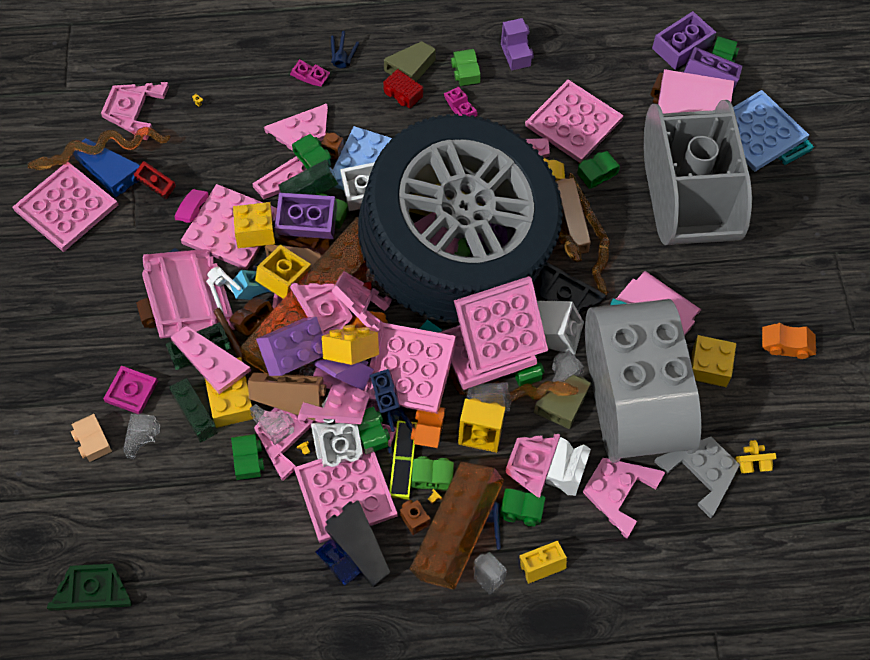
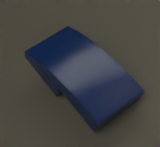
M390 369L371 374L370 378L380 413L399 408V400Z

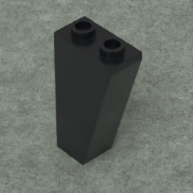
M358 500L354 503L350 501L342 508L343 512L339 516L334 514L325 522L327 524L325 531L369 584L374 587L390 571Z

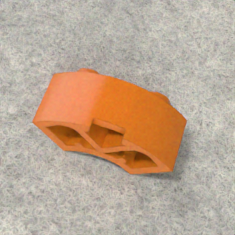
M781 323L762 327V347L772 355L806 359L809 356L816 355V334L807 326L789 327Z
M440 407L438 414L416 410L415 420H418L416 428H412L411 439L414 440V444L438 448L446 408Z

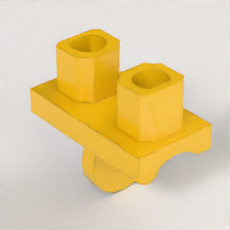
M751 440L750 445L743 448L744 453L750 452L751 455L734 457L737 463L740 464L741 473L754 472L753 461H759L760 472L773 471L772 459H776V453L759 454V451H765V446L758 445L756 440Z

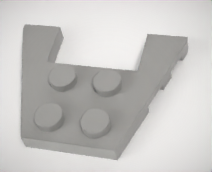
M712 437L700 440L699 448L695 453L688 454L685 451L670 452L657 457L654 461L666 474L670 473L682 462L711 491L698 503V506L710 518L716 512L740 466Z

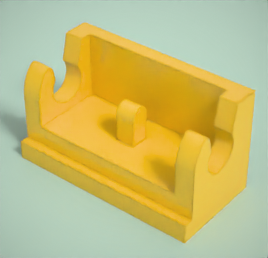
M558 541L519 555L521 569L525 571L528 584L566 569L567 557Z

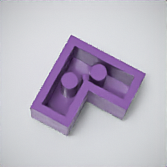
M523 18L503 22L501 47L511 71L531 66V59L534 57L532 49L528 47L527 35H529V27L527 24L525 25Z

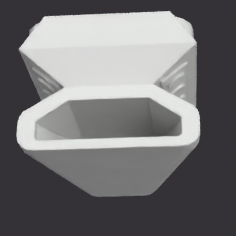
M319 422L311 424L317 458L322 459L323 467H335L341 462H354L362 457L363 452L357 424Z
M560 438L546 478V484L560 488L567 495L576 496L591 449L584 444L573 449L567 440Z

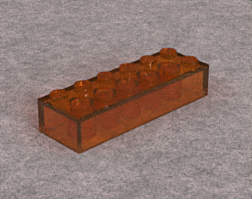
M460 462L410 567V570L420 581L455 590L504 482L495 468Z

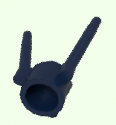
M342 31L340 47L337 52L335 51L334 36H331V63L337 68H345L346 65H350L351 59L359 45V42H356L348 56L347 52L343 50L345 31Z
M403 407L384 412L385 425H389L392 432L395 431L394 422L400 419L399 416H402L411 430L414 428L404 413ZM391 444V447L388 446V451H389V453H392V452H393V451H392V444Z
M487 501L484 503L483 508H479L471 537L475 536L481 519L484 517L485 521L494 522L497 550H500V504L495 501Z

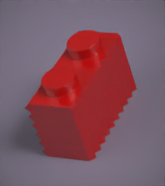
M399 69L383 81L385 94L397 99L401 106L405 105L411 109L423 97V86L402 73V71H399Z
M145 161L142 162L134 173L137 181L139 180L140 183L164 199H167L176 187L174 181Z

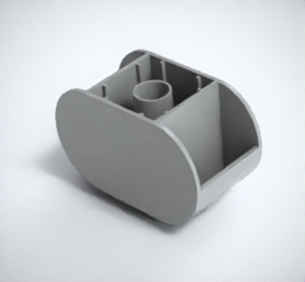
M721 100L713 111L662 113L661 107L658 104L650 105L644 127V161L657 232L661 242L664 245L742 240L748 231L750 223L752 190L736 116L729 100Z
M671 299L589 308L585 322L586 355L603 442L609 460L612 463H617L621 458L677 451H685L688 454L695 453L699 448L701 439L700 401L680 316L674 302Z

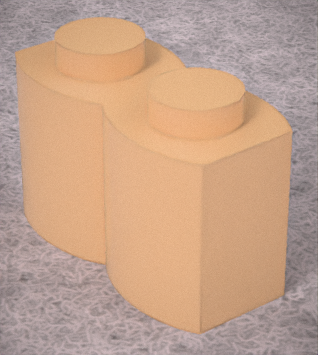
M95 414L72 424L74 430L70 432L75 442L79 441L81 444L78 450L82 458L87 457L89 462L112 452Z

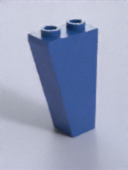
M86 138L71 148L75 159L114 197L124 193L134 183L139 182L134 177V173L140 166L137 163Z

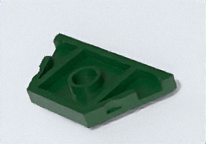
M113 564L70 566L67 570L64 580L60 582L56 589L57 593L52 602L48 603L47 609L53 611L132 606V602Z

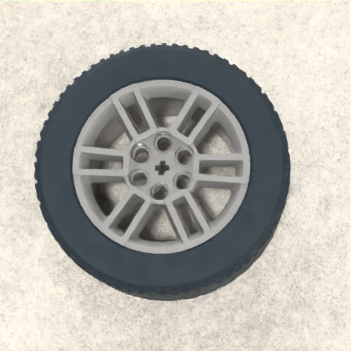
M446 114V116L438 115L436 118L433 116L428 120L423 119L422 122L418 121L414 125H409L407 129L404 128L401 133H397L385 145L372 167L360 206L358 238L367 268L370 269L371 275H374L375 281L379 282V286L383 287L384 291L391 295V298L397 299V302L399 304L402 303L405 308L409 307L412 309L411 311L419 312V315L423 316L424 314L428 318H435V320L443 319L446 322L448 320L456 322L459 319L454 300L528 276L532 278L534 283L556 246L561 231L563 206L561 205L562 198H560L559 186L555 182L556 178L552 175L551 168H548V163L543 160L544 157L538 154L539 151L534 149L531 143L528 144L525 138L522 139L520 134H515L512 129H507L505 125L501 126L498 122H491L490 119L485 120L483 117L476 118L474 115L467 116L466 114H462V116ZM413 193H417V194H421V195L428 196V197H422V196H417V195H412V194H413ZM409 209L436 213L435 221L423 233H420L410 217ZM490 223L506 226L508 243L504 247H501L489 225ZM442 227H446L447 232L436 245L432 244L429 240ZM477 233L481 234L490 254L486 255ZM465 237L473 257L454 255L445 252V249L454 238L462 239Z

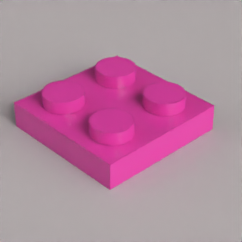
M121 366L103 399L106 403L141 415L158 380L155 377Z

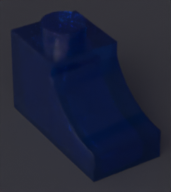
M332 539L315 551L318 557L344 586L361 572L351 557Z

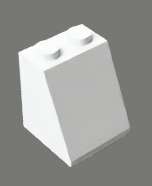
M537 301L547 347L575 355L584 321L574 303L569 301Z

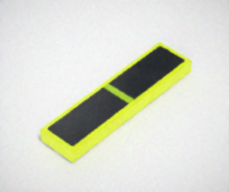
M397 421L389 492L391 498L409 500L415 444L414 440L411 439L412 430L405 421ZM411 422L414 428H416L417 422Z

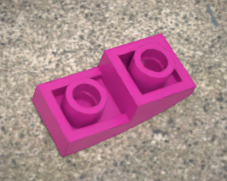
M299 59L290 75L306 83L322 87L330 72L316 64L312 67Z
M459 87L444 93L446 101L455 114L462 116V114L477 116V110L468 102L467 95Z
M192 189L180 204L175 214V220L191 223L200 212L199 207L207 200L208 192Z

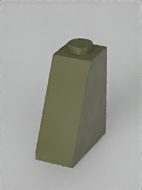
M421 41L384 59V71L392 74L399 69V71H402V73L417 82L436 60V49Z
M572 375L538 400L534 413L570 429L589 392L591 383L584 377Z

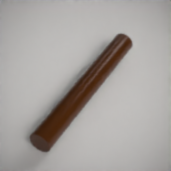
M220 308L215 309L213 312L237 357H241L242 361L245 360L247 357Z

